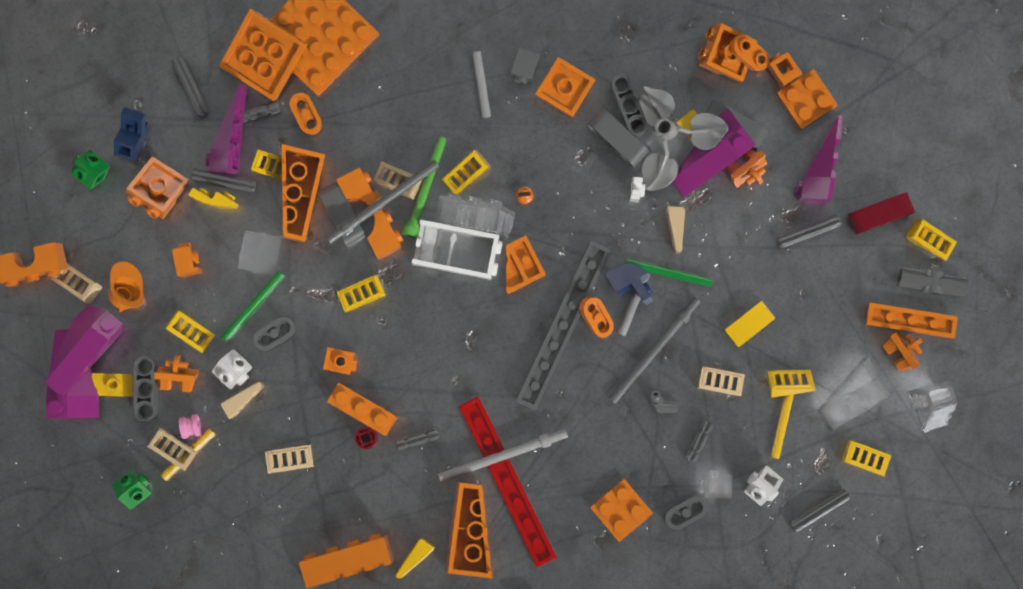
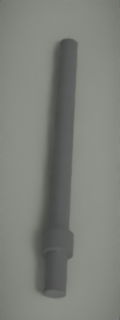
M435 160L355 217L339 224L340 227L326 236L328 242L332 244L343 235L347 236L354 231L353 228L438 169V163Z
M693 297L683 310L680 309L675 315L677 318L608 398L616 404L681 325L689 321L690 315L701 303L696 297Z

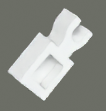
M641 177L632 178L630 202H639L640 197H644L645 184H642L643 178Z

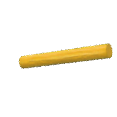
M794 394L784 396L770 456L772 458L779 459Z
M209 428L190 447L198 452L215 433ZM184 452L179 460L181 463L184 462L189 452ZM172 463L161 474V477L167 481L180 468Z

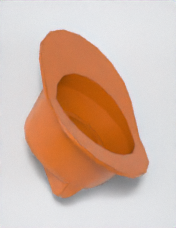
M118 262L110 270L108 298L112 305L117 308L118 312L137 308L144 301L141 273L133 264L128 262Z

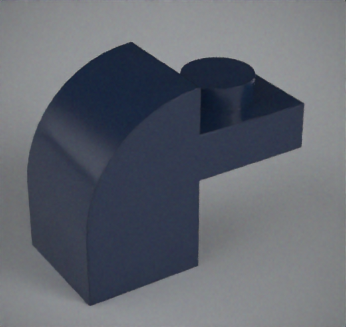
M126 107L123 108L121 112V128L114 139V155L131 161L136 160L142 149L148 129V122H145L144 113Z
M625 263L605 273L619 296L635 288L645 305L654 301L650 296L654 292L646 281L650 277L640 266Z

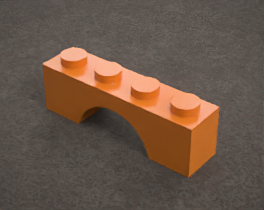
M360 167L336 179L348 202L356 201L370 206L381 198L378 191L373 192L369 186L372 180L368 172H362ZM382 208L374 213L375 225L372 233L367 238L378 260L401 249L400 242L403 241L398 229L393 231L390 225L393 220L388 210L383 211Z

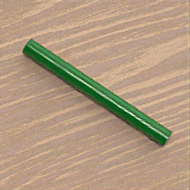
M626 258L625 263L636 264L647 272L711 287L713 278Z
M277 271L220 336L221 340L227 343L285 277L281 272Z

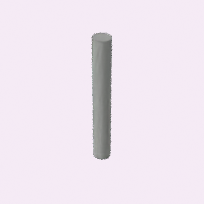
M478 51L472 53L482 118L491 117L482 56L481 52Z
M636 290L633 292L617 332L622 336H626L641 299Z

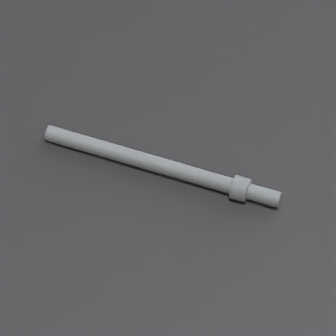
M565 429L549 435L545 433L540 435L538 439L450 469L438 475L440 481L443 482L542 446L543 448L552 446L551 443L568 438Z

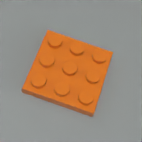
M250 9L219 67L272 101H276L304 52L307 43L256 10Z

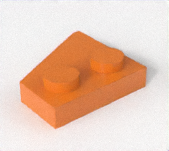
M526 235L506 245L507 294L546 276Z

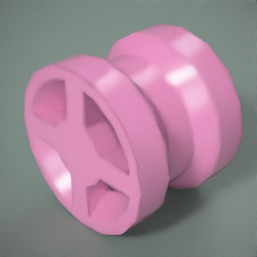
M194 414L190 418L179 417V429L183 439L189 438L190 435H202L198 414Z

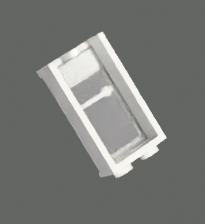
M420 220V233L416 240L414 259H412V265L491 280L492 275L496 276L498 263H495L496 254H501L503 241H499V235Z

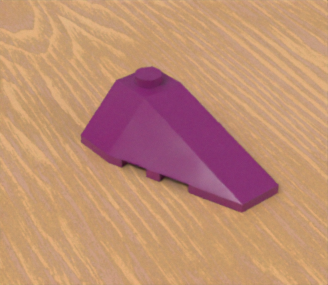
M239 84L211 146L210 153L206 155L208 171L231 174L239 173L244 123L243 115L247 86Z
M729 108L718 116L728 125V131L714 148L702 150L694 146L679 167L673 183L684 197L756 145Z
M839 115L834 120L802 180L798 181L796 186V194L799 195L798 201L824 206L832 200L836 171H832V168L835 167L839 153L835 150V146H838L840 143L843 116Z
M88 304L73 320L45 384L61 397H64L123 333V323L108 311Z
M55 329L50 370L69 329ZM91 368L64 397H61L47 386L46 418H99V394L91 377Z

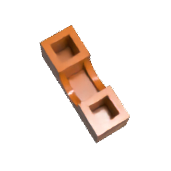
M53 242L33 247L35 258L28 267L24 265L19 253L11 252L0 255V284H5V287H13L19 285V281L22 280L34 282L40 280L39 276L55 277L61 275L60 271L68 270L63 244Z
M341 383L337 384L327 401L329 404L384 436L388 435L398 418L395 414L371 402Z

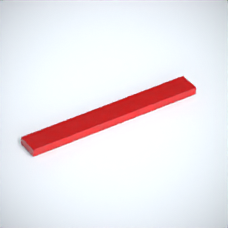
M479 396L459 406L483 458L505 450ZM509 458L489 465L488 468L536 567L556 559L554 550Z

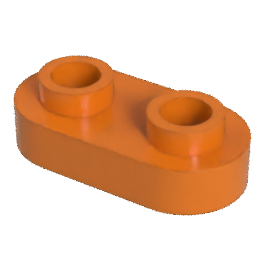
M738 35L732 39L730 43L732 54L750 70L762 71L768 67V53L748 35ZM743 42L746 44L745 50L742 47ZM759 56L761 57V63L758 62Z
M305 93L294 94L290 99L289 105L301 130L307 135L318 134L322 129V120L312 100ZM305 102V107L302 109L298 108V103ZM314 121L315 126L308 128V122Z
M592 296L584 298L580 303L579 309L590 331L598 337L604 338L609 336L613 330V321L602 301Z

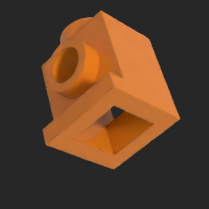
M779 52L769 59L771 63H769L767 68L780 89H783L802 75V72L788 52L783 55ZM784 67L786 73L781 74L778 68Z
M182 243L177 245V249H172L177 276L186 277L203 273L202 269L196 265L200 263L197 250L194 251L191 247V243Z
M327 347L323 366L324 370L351 375L352 371H356L358 358H355V353ZM340 357L345 359V363L342 366L337 364V359Z

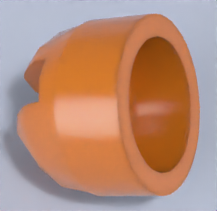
M527 186L520 187L516 192L517 201L521 204H529L533 200L532 189ZM530 192V196L519 197V193Z

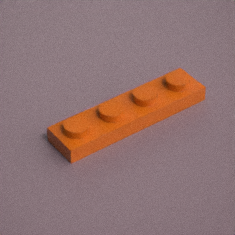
M868 303L865 325L955 339L958 316Z

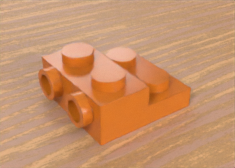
M722 23L709 27L705 38L708 39L706 46L702 47L698 53V59H700L699 66L716 74H723L735 81L743 82L748 67L732 54L730 43L734 37L745 34ZM743 42L742 47L745 50L746 44Z
M152 156L126 188L127 200L135 207L141 205L147 209L146 213L150 217L164 219L176 204V199L189 184V179Z

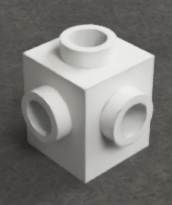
M232 349L219 360L212 373L231 390L237 384L241 387L250 378L247 374L252 369V366Z
M766 465L758 474L754 471L746 481L748 486L744 492L762 506L767 500L772 502L779 493L777 490L784 479Z

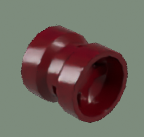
M370 427L360 428L354 437L356 445L361 449H371L378 442L377 432Z

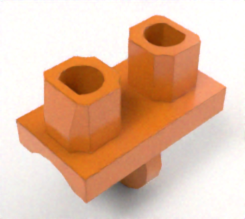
M751 148L742 155L746 161L744 165L740 166L735 160L726 167L731 176L732 184L736 188L744 182L748 186L753 182L760 185L763 183L760 176L766 172L763 168L767 164L765 160L766 155L762 151L758 153Z
M898 330L893 332L890 336L891 338L882 346L889 355L898 349L903 356L894 362L898 370L903 372L910 368L914 370L919 367L920 362L911 349L914 350L916 355L921 354L923 351L918 345L923 342L922 338L914 340L912 335L908 334L905 336L909 343L907 344Z
M175 355L174 361L166 360L165 366L158 367V370L154 372V379H158L160 390H171L173 381H180V391L191 392L199 376V369L188 368L189 362H181V355Z

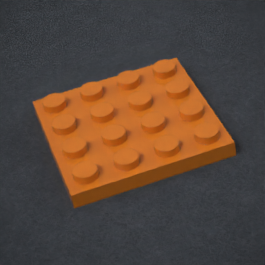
M288 0L270 19L307 43L292 72L318 97L379 35V32L345 0Z

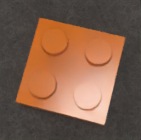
M558 57L535 93V96L573 118L596 79Z
M814 69L776 93L799 130H802L838 106Z
M625 479L621 480L590 507L618 542L653 514Z

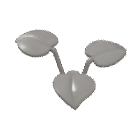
M643 87L640 95L641 108L647 124L655 126L656 132L662 136L660 140L665 152L664 156L660 153H653L645 158L642 165L645 189L649 191L662 189L671 184L677 176L678 164L675 160L668 158L667 139L674 138L677 132L680 131L692 134L691 141L697 148L702 150L712 149L727 133L728 125L716 115L700 113L691 119L692 130L676 126L667 118L674 112V98L664 90Z

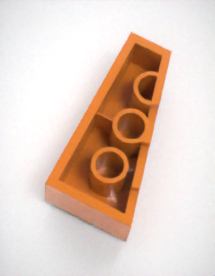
M281 144L282 237L305 243L325 154Z
M457 481L445 571L450 574L492 578L482 485Z
M381 532L369 535L368 541L360 543V540L356 539L347 542V547L338 549L337 545L325 549V554L317 556L316 552L304 555V560L300 561L299 565L306 588L331 582L339 577H348L357 574L359 571H369L382 564L384 566L392 564L394 557L387 535L382 536Z

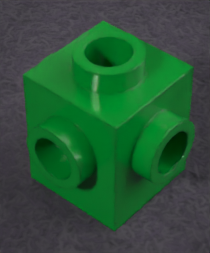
M90 149L86 153H80L72 161L74 165L70 174L91 190L105 179L110 165Z
M133 468L111 485L117 498L130 510L152 494L148 487V484H150L148 478L143 473L138 474Z

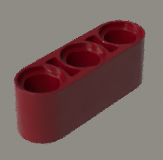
M908 192L849 213L848 217L855 235L916 212Z

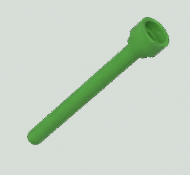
M440 136L438 138L430 163L435 160L439 164L446 143L445 137ZM436 170L424 178L410 221L403 225L401 234L414 239L418 238L420 233L418 222Z

